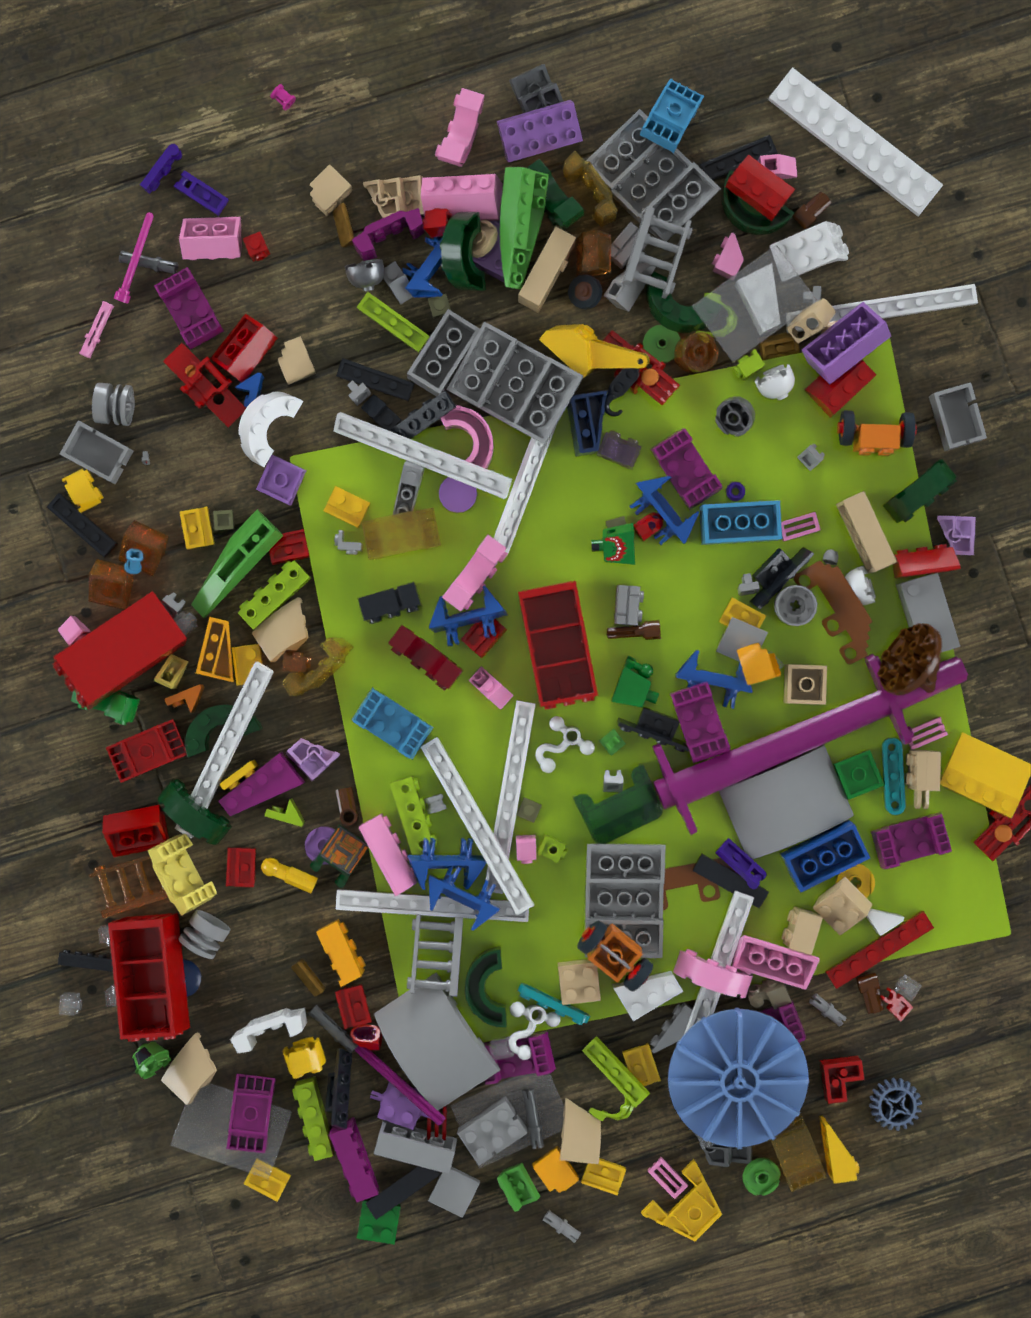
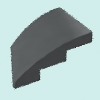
M541 64L509 80L523 113L563 102L557 83L551 82L545 64Z
M698 1136L699 1144L706 1154L709 1165L729 1167L731 1162L749 1164L752 1161L753 1146L737 1149V1147H727L705 1141L702 1137Z

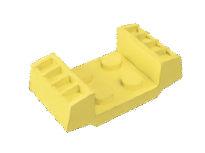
M187 834L176 835L147 850L157 877L169 900L176 906L181 916L211 900L217 894L213 882L211 881L204 885L186 850L193 846Z

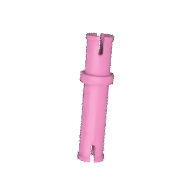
M105 301L102 302L89 333L85 335L86 340L79 352L82 356L91 359L96 344L100 343L99 338L114 308L113 305Z

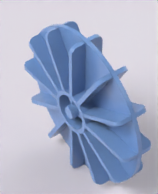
M739 1008L720 1011L707 1017H702L699 1022L683 1035L680 1041L678 1040L668 1070V1087L672 1103L679 1117L688 1128L705 1141L727 1147H737V1149L776 1139L775 1136L786 1129L796 1116L800 1115V1109L804 1103L809 1083L808 1067L804 1052L789 1029L770 1015Z

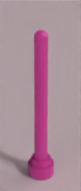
M150 212L145 216L122 287L114 295V299L129 304L131 298L129 288L154 217Z

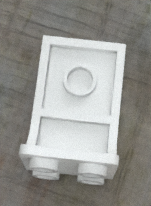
M824 221L769 245L781 282L832 262L848 260L849 250L847 245L843 244L841 238L843 233L840 226Z

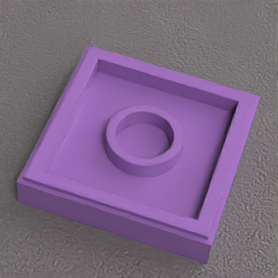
M271 455L256 490L283 503L292 505L307 470L275 455Z

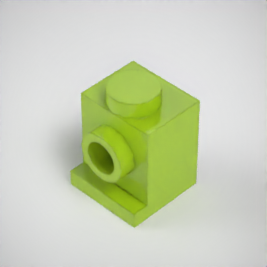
M754 349L750 353V357L745 355L739 359V364L733 370L737 377H741L744 381L763 369L765 363L756 349Z
M545 834L537 853L558 863L559 859L564 860L568 850L565 849V843ZM552 846L557 848L556 853L550 852Z

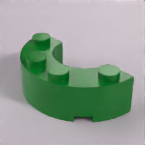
M118 690L94 706L93 709L104 711L105 716L115 718L114 722L126 725V723L134 721L140 699ZM74 691L71 701L77 703L78 708L88 710L86 706L82 708L81 705L78 703V701L76 700L77 694Z

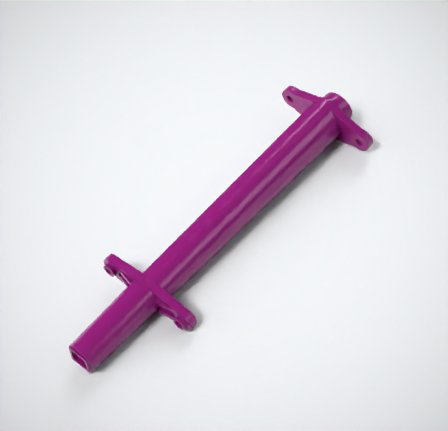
M870 654L864 657L877 689L874 693L677 773H673L659 743L653 745L652 748L662 773V778L653 781L654 788L664 810L675 806L683 818L689 834H695L698 831L687 806L688 804L887 716L890 717L901 742L904 745L911 743L914 734L911 727H907L905 723L903 709L967 681L968 673L961 658L954 656L940 662L934 692L927 693L918 687L908 694L896 696L890 694L881 686L880 677L878 676L881 661L878 656Z

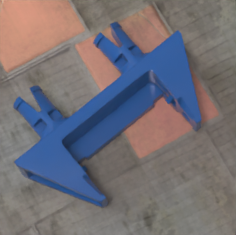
M432 237L433 239L425 238V242L435 248L419 269L411 263H407L406 265L411 271L405 268L402 270L403 274L412 278L405 289L413 297H442L443 295L439 289L428 283L442 264L440 250L442 238Z
M671 476L637 482L636 485L643 492V496L630 505L631 509L641 505L635 511L636 515H639L649 505H653L667 522V526L654 535L655 539L665 535L659 542L660 545H663L673 535H677L682 543L685 544L699 515V511H697L690 518H685V521L682 522L679 515L663 495L657 491L658 488L661 489V486L672 478Z
M483 586L485 608L454 614L450 617L446 608V600L442 596L439 598L429 628L434 633L446 631L447 646H453V640L456 645L460 644L457 634L458 627L478 622L483 623L485 638H490L489 630L493 636L497 635L494 619L508 616V613L486 586Z
M695 650L675 674L676 678L687 680V687L706 681L709 685L724 687L726 693L722 704L723 707H727L730 700V708H735L737 692H753L751 685H747L740 661L735 678L725 674L696 670L699 650Z
M427 838L423 839L422 855H407L416 879L423 890H425L428 868L448 869L449 866H454L453 869L458 867L464 868L463 886L465 889H469L487 863L482 855H472L473 839L468 838L467 844L466 840L461 838L459 855H434L436 842L434 838H430V842Z
M449 866L444 879L430 875L429 896L431 911L434 910L438 899H441V893H443L445 896L479 911L471 930H475L500 910V907L491 904L489 901L497 886L493 883L487 891L489 881L485 880L479 896H475L455 886L454 883L462 869L460 867L452 874L454 866Z

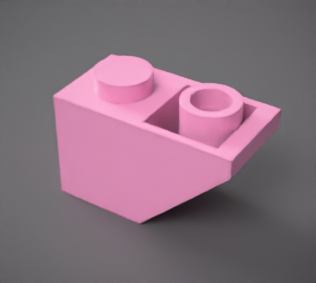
M781 154L759 157L758 162L779 178H797L796 158Z
M731 233L729 238L725 236L720 246L723 248L721 255L716 254L712 265H715L713 272L733 281L744 259L736 235Z
M70 616L58 629L69 645L74 644L92 632L76 616Z
M482 666L469 680L499 709H502L514 696Z

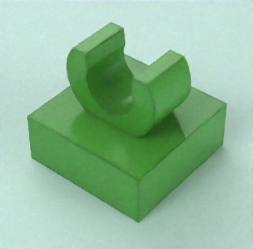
M614 729L599 740L611 756L626 744Z

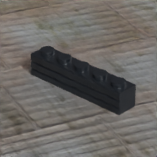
M68 949L59 952L58 965L113 972L112 956L106 957L105 954L97 956L94 953L82 954V951L71 952Z

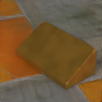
M342 203L333 210V216L341 247L344 248L354 245L352 241L354 234L347 207Z
M790 333L758 338L762 360L800 353L799 343L795 341Z
M300 959L291 967L313 996L316 997L324 992V984L304 959Z

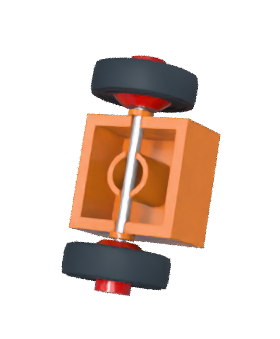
M845 410L841 413L840 421L837 425V433L839 434L840 445L850 446L853 443V452H859L861 456H869L870 453H878V456H890L900 447H912L917 433V425L914 414L905 412L901 414L899 425L860 424L858 426L855 424L854 412Z
M599 920L585 929L578 942L577 948L584 954H587L588 960L618 983L628 972L623 985L632 992L647 981L653 969V964L646 958L638 961L643 955L641 946L613 923L607 928Z

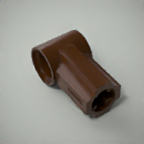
M820 191L806 205H802L792 218L806 230L831 205L829 197Z
M352 787L335 790L341 822L347 826L356 824L359 814L356 809ZM348 811L354 814L352 822L345 820V814Z
M876 973L856 977L867 1013H878L884 1010L882 1000L880 999V984Z

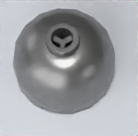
M380 259L362 261V263H353L345 266L346 275L350 283L356 288H363V291L374 290V286L379 284L384 276L383 260Z
M730 397L724 400L716 410V423L719 429L727 435L731 434L738 437L745 434L752 427L755 420V410L752 404L742 397Z

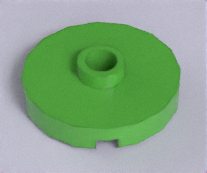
M662 325L650 328L643 340V349L658 361H663L664 363L673 360L681 347L679 334ZM663 340L666 344L663 347L659 345V341Z
M757 1158L745 1167L743 1183L746 1189L753 1195H768L779 1185L781 1172L776 1163L771 1159Z

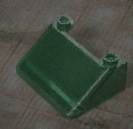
M639 763L631 773L634 786L599 803L594 804L591 797L587 794L572 796L595 843L606 844L658 819L662 815L663 807L642 763Z

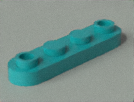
M887 738L882 743L885 808L890 814L899 815L906 807L902 743L898 739ZM889 744L894 745V749L892 751L888 749ZM894 801L897 802L896 808H892L891 806L892 802Z
M525 983L520 984L518 991L520 992L519 996L526 1000L532 998L538 1001L537 1004L546 1009L551 1007L555 1009L554 1012L562 1017H565V1015L572 1017V1021L579 1025L588 1023L590 1015L569 1004L562 1005L561 1000Z

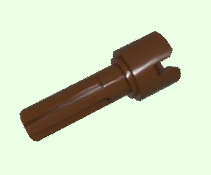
M660 620L644 621L642 625L607 628V638L643 637L645 640L661 639Z

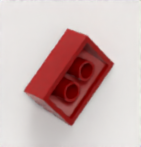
M750 155L738 166L725 186L771 221L795 191L792 186Z
M245 313L210 359L242 383L249 378L253 369L262 361L268 350L274 346L278 337Z
M860 360L831 384L819 375L805 391L831 418L866 386L876 374L863 360Z
M946 544L936 545L933 550H928L927 547L916 548V552L910 553L908 549L898 550L897 554L894 555L897 562L892 564L894 578L961 569L954 548H947Z
M160 805L103 816V835L113 857L147 851L169 840L165 816Z

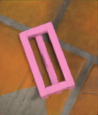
M816 512L781 522L783 542L821 530ZM813 518V521L784 529V525ZM815 525L813 529L786 536L787 532Z
M941 717L911 728L914 733L935 723L938 724L937 727L912 737V742L908 743L911 750L948 735L944 724H942ZM938 730L941 731V733L936 734L932 737H929L925 740L913 744V741L917 739H920Z
M662 1157L652 1167L647 1169L652 1177L674 1199L688 1187L683 1178ZM661 1164L682 1184L681 1187L660 1167ZM656 1169L675 1187L676 1192L654 1172Z

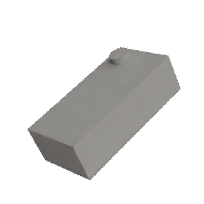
M448 309L407 372V378L436 397L446 390L480 329Z
M938 572L896 585L908 627L917 623H925L937 629L942 639L941 652L960 647Z
M383 1120L374 1154L449 1174L455 1154L457 1138L446 1135V1140H443L442 1134H438V1137H435V1132L431 1131L430 1140H427V1130L417 1127L411 1130Z

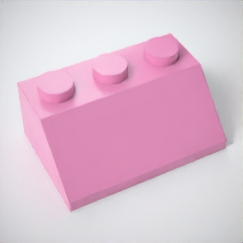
M241 218L183 219L179 237L182 259L197 260L208 258L213 260L217 258L234 259L240 257L242 249Z

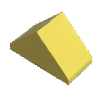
M171 654L154 678V681L170 689H177L188 661Z

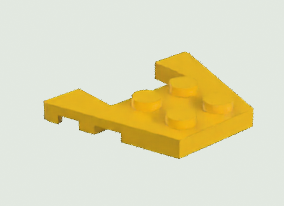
M693 1159L681 1172L695 1186L668 1213L652 1200L641 1211V1214L662 1226L673 1229L676 1233L696 1241L722 1215V1212L696 1161Z

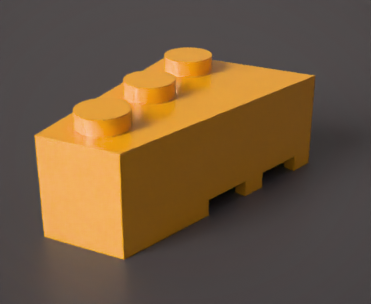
M209 617L196 674L234 682L229 621Z
M337 919L318 929L316 933L325 953L328 954L332 962V969L337 971L341 979L338 982L342 987L361 977L366 965L361 956L358 957L355 950L357 947L353 939L349 940L346 934L348 929L345 923Z

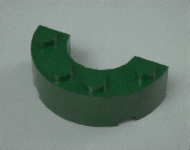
M540 159L527 167V169L549 174L544 213H547V218L553 226L557 225L560 229L565 230L584 216V209L573 196L568 198L556 183L550 170Z
M732 170L729 171L723 184L721 201L727 218L735 227L749 234L767 235L778 231L789 222L794 212L784 205L771 221L726 188L727 181L734 173Z
M479 212L456 213L447 223L440 242L442 270L445 272L449 282L459 290H486L484 271L476 268L472 258L473 240L481 232Z
M653 271L651 277L667 281V277ZM649 284L647 286L646 300L652 316L665 328L678 333H692V331L706 328L714 321L722 305L706 297L695 306L680 305L672 298L671 294L666 298H661L664 289Z
M941 458L917 480L886 502L883 507L896 523L902 520L906 523L920 507L931 505L935 501L933 497L937 494L941 496L947 492L949 487L957 481L955 479L957 476Z
M234 705L213 706L195 717L186 734L185 748L187 757L210 750V734L216 727L226 723ZM254 715L243 736L263 729L261 723Z
M173 778L158 796L159 804L163 803L165 806L164 812L176 824L198 839L204 837L209 844H219L232 828L229 824L230 821L223 815L219 816L218 814L210 813L204 806L200 807L195 803V799L187 793L188 790L185 788V784L179 779L175 780Z
M501 946L490 948L478 955L471 963L465 980V996L471 1011L483 1022L495 1027H507L505 1003H497L488 996L485 982L494 971L502 969Z

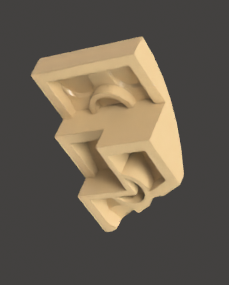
M423 176L363 182V186L370 193L372 201L377 205L382 218L399 210L407 212L419 208L421 216H424L421 201Z
M299 597L274 612L252 632V635L270 662H276L286 650L297 651L309 638L305 626V615H302L301 603L303 602Z
M198 1032L190 1038L177 1054L161 1079L186 1105L193 1102L199 1089L210 1084L217 1071L214 1062L210 1059L208 1050L203 1048L199 1039L201 1035Z
M565 1098L560 1160L599 1164L601 1121L568 1098Z

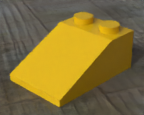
M819 1116L827 1173L834 1184L856 1181L857 1174L859 1173L858 1162H855L854 1156L849 1154L824 1116Z

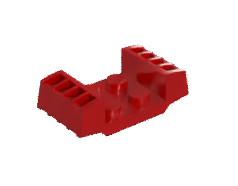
M173 719L106 747L120 783L187 756L186 748Z

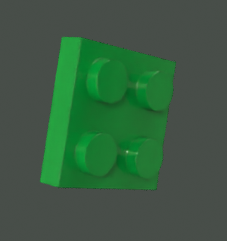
M869 749L833 763L848 800L884 786Z
M370 1199L363 1200L357 1239L395 1245L401 1204H398L376 1220L365 1204Z

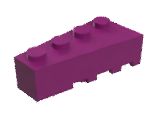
M279 753L218 802L229 816H232L302 785L305 781L285 755Z
M355 1118L347 1120V1129L345 1130L332 1126L329 1136L337 1158L341 1163L343 1175L350 1185L349 1192L351 1197H355L356 1202H360L379 1195L380 1188Z

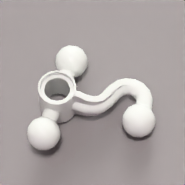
M555 716L549 722L550 728L554 731H561L564 734V740L558 746L547 743L540 745L536 750L535 757L540 764L541 770L545 773H551L555 770L556 764L553 759H545L543 757L545 751L561 753L569 745L577 744L582 754L591 755L595 750V746L592 741H584L581 738L578 728L565 726L563 718ZM569 731H575L578 737L570 741L566 735Z
M514 1002L510 1006V1013L514 1017L525 1015L529 1024L526 1030L517 1031L510 1036L508 1043L510 1050L518 1054L520 1059L528 1060L532 1056L531 1047L528 1045L518 1047L516 1041L530 1037L534 1033L536 1025L544 1021L550 1027L558 1026L560 1015L555 1012L546 1014L543 1008L536 1005H530L525 1008L521 1002ZM537 1009L539 1015L536 1019H533L532 1012Z

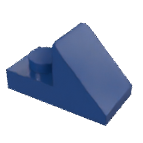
M256 373L235 387L239 391L249 393L244 401L246 408L261 394L264 380L262 373Z

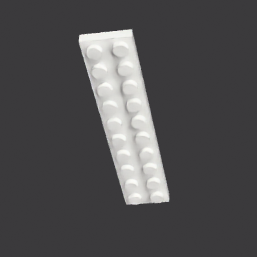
M793 67L768 98L776 107L916 216L923 212L943 186L937 179Z

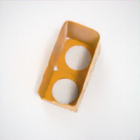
M759 643L736 650L747 685L781 676L775 654H768L767 649H761Z
M556 1146L532 1164L549 1191L556 1189L561 1193L579 1181V1175L569 1161L560 1160L561 1150Z

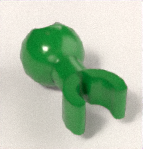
M628 655L624 664L626 668L639 671V675L646 679L653 675V667L650 664H640L636 659Z

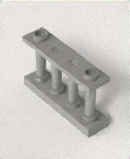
M647 206L644 210L621 284L629 286L632 281L635 282L637 280L664 289L661 298L665 299L669 294L673 293L675 287L673 279L685 240H689L692 233V228H690L691 221L687 220L684 227L656 218L653 215L655 208ZM654 225L680 234L678 245L651 237L647 233L649 226L652 227ZM650 244L675 253L672 264L645 255L642 252L643 245ZM644 262L670 271L667 281L638 273L639 270H636L637 264Z
M417 914L416 919L412 920L415 940L412 976L408 977L407 989H410L411 994H415V988L446 990V992H449L450 997H457L463 917H455V922L439 923L421 921V914ZM420 929L450 931V933H454V940L450 941V943L419 941ZM418 949L448 950L449 953H452V961L418 960ZM417 968L447 970V972H451V979L446 982L416 980Z

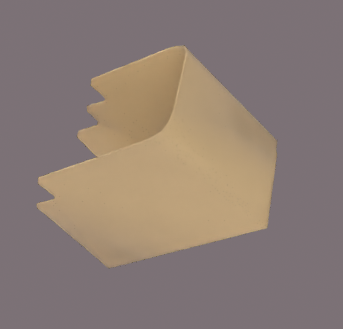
M328 165L310 183V186L313 188L310 193L313 197L312 201L326 216L352 192V186L331 165Z
M823 298L803 309L789 324L787 330L795 341L800 343L824 329L836 311ZM808 318H815L819 322L818 326L813 330L809 329L806 325ZM795 326L803 328L805 331L803 338L797 337L798 331L795 329Z
M301 336L285 342V348L281 350L283 356L278 358V362L287 384L289 385L316 374Z

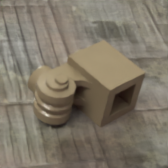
M769 978L762 981L763 983L760 985H751L747 993L751 1006L756 1008L761 1007L764 1004V1000H769L774 1009L792 1002L785 984Z

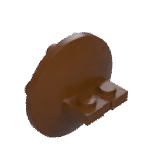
M917 623L899 632V635L881 655L882 662L878 676L880 677L883 689L896 696L908 694L918 687L927 693L935 691L942 649V639L938 630L929 624Z

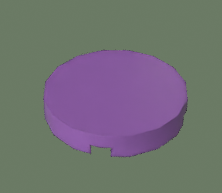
M447 477L440 485L439 499L447 510L461 513L474 505L477 498L476 487Z
M321 826L308 834L305 840V850L307 856L312 861L318 856L335 829L329 826Z

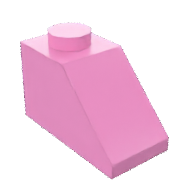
M535 835L516 836L517 861H521V864L533 863V860H536Z

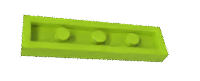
M369 292L366 293L357 306L358 310L418 353H420L430 338L429 335Z
M597 1036L582 1050L635 1108L650 1094Z

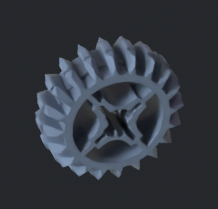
M891 1078V1083L884 1079V1086L878 1083L877 1085L880 1089H873L876 1096H870V1100L873 1101V1103L869 1104V1107L873 1109L871 1114L876 1116V1122H881L880 1125L882 1127L887 1126L889 1130L895 1127L899 1131L901 1125L904 1129H907V1123L913 1125L912 1119L919 1118L915 1113L921 1112V1109L917 1107L922 1105L921 1100H918L920 1094L916 1093L917 1089L911 1086L909 1081L904 1083L902 1078H899L898 1082L895 1078ZM899 1090L894 1095H887L891 1091ZM906 1094H908L910 1100L909 1108H906L904 1105ZM882 1100L887 1103L885 1115H883L881 1110ZM891 1102L899 1103L901 1107L893 1106ZM898 1113L904 1114L898 1118H892L895 1117Z

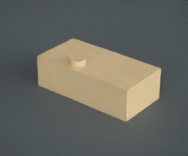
M558 227L554 228L518 294V303L539 313L558 276L565 270L568 264L567 260L575 247L576 237Z
M864 491L836 504L868 574L897 562Z

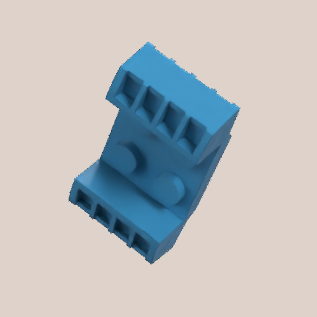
M670 78L643 125L640 136L674 153L691 119L694 118L704 95Z
M373 687L351 719L352 722L373 733L412 760L434 728Z

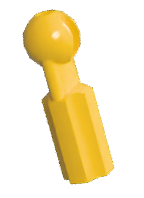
M266 858L261 865V870L266 876L277 877L284 880L285 883L308 893H312L318 880L313 875L279 863L275 858Z

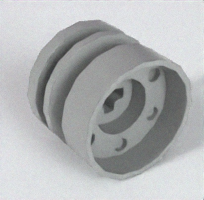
M98 382L94 388L92 399L94 422L109 424L113 416L115 425L122 423L123 426H129L135 408L133 387L126 385L123 388L122 385L118 384L114 391L112 384Z
M793 585L785 587L778 593L775 598L774 609L777 617L787 625L801 626L813 619L817 611V601L811 590L804 586ZM797 600V604L800 607L792 611L790 603H794Z
M195 910L189 920V923L194 928L186 927L183 930L185 934L180 935L179 941L191 952L208 959H213L216 955L215 951L220 949V945L216 941L223 942L231 929L215 916L202 910Z

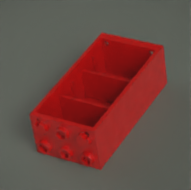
M576 581L519 591L518 596L540 707L544 706V709L547 710L556 708V704L563 703V706L573 705L575 700L582 699V702L594 701V697L598 696Z
M152 591L55 655L53 668L59 676L63 675L65 677V685L70 692H76V700L81 707L84 708L86 706L90 710L185 646L187 638Z
M178 913L129 916L109 922L108 928L120 1039H128V1042L139 1041L140 1038L152 1041L158 1039V1037H164V1040L176 1038V1035L184 1034L183 1031L190 1028L182 944L179 941L180 925Z

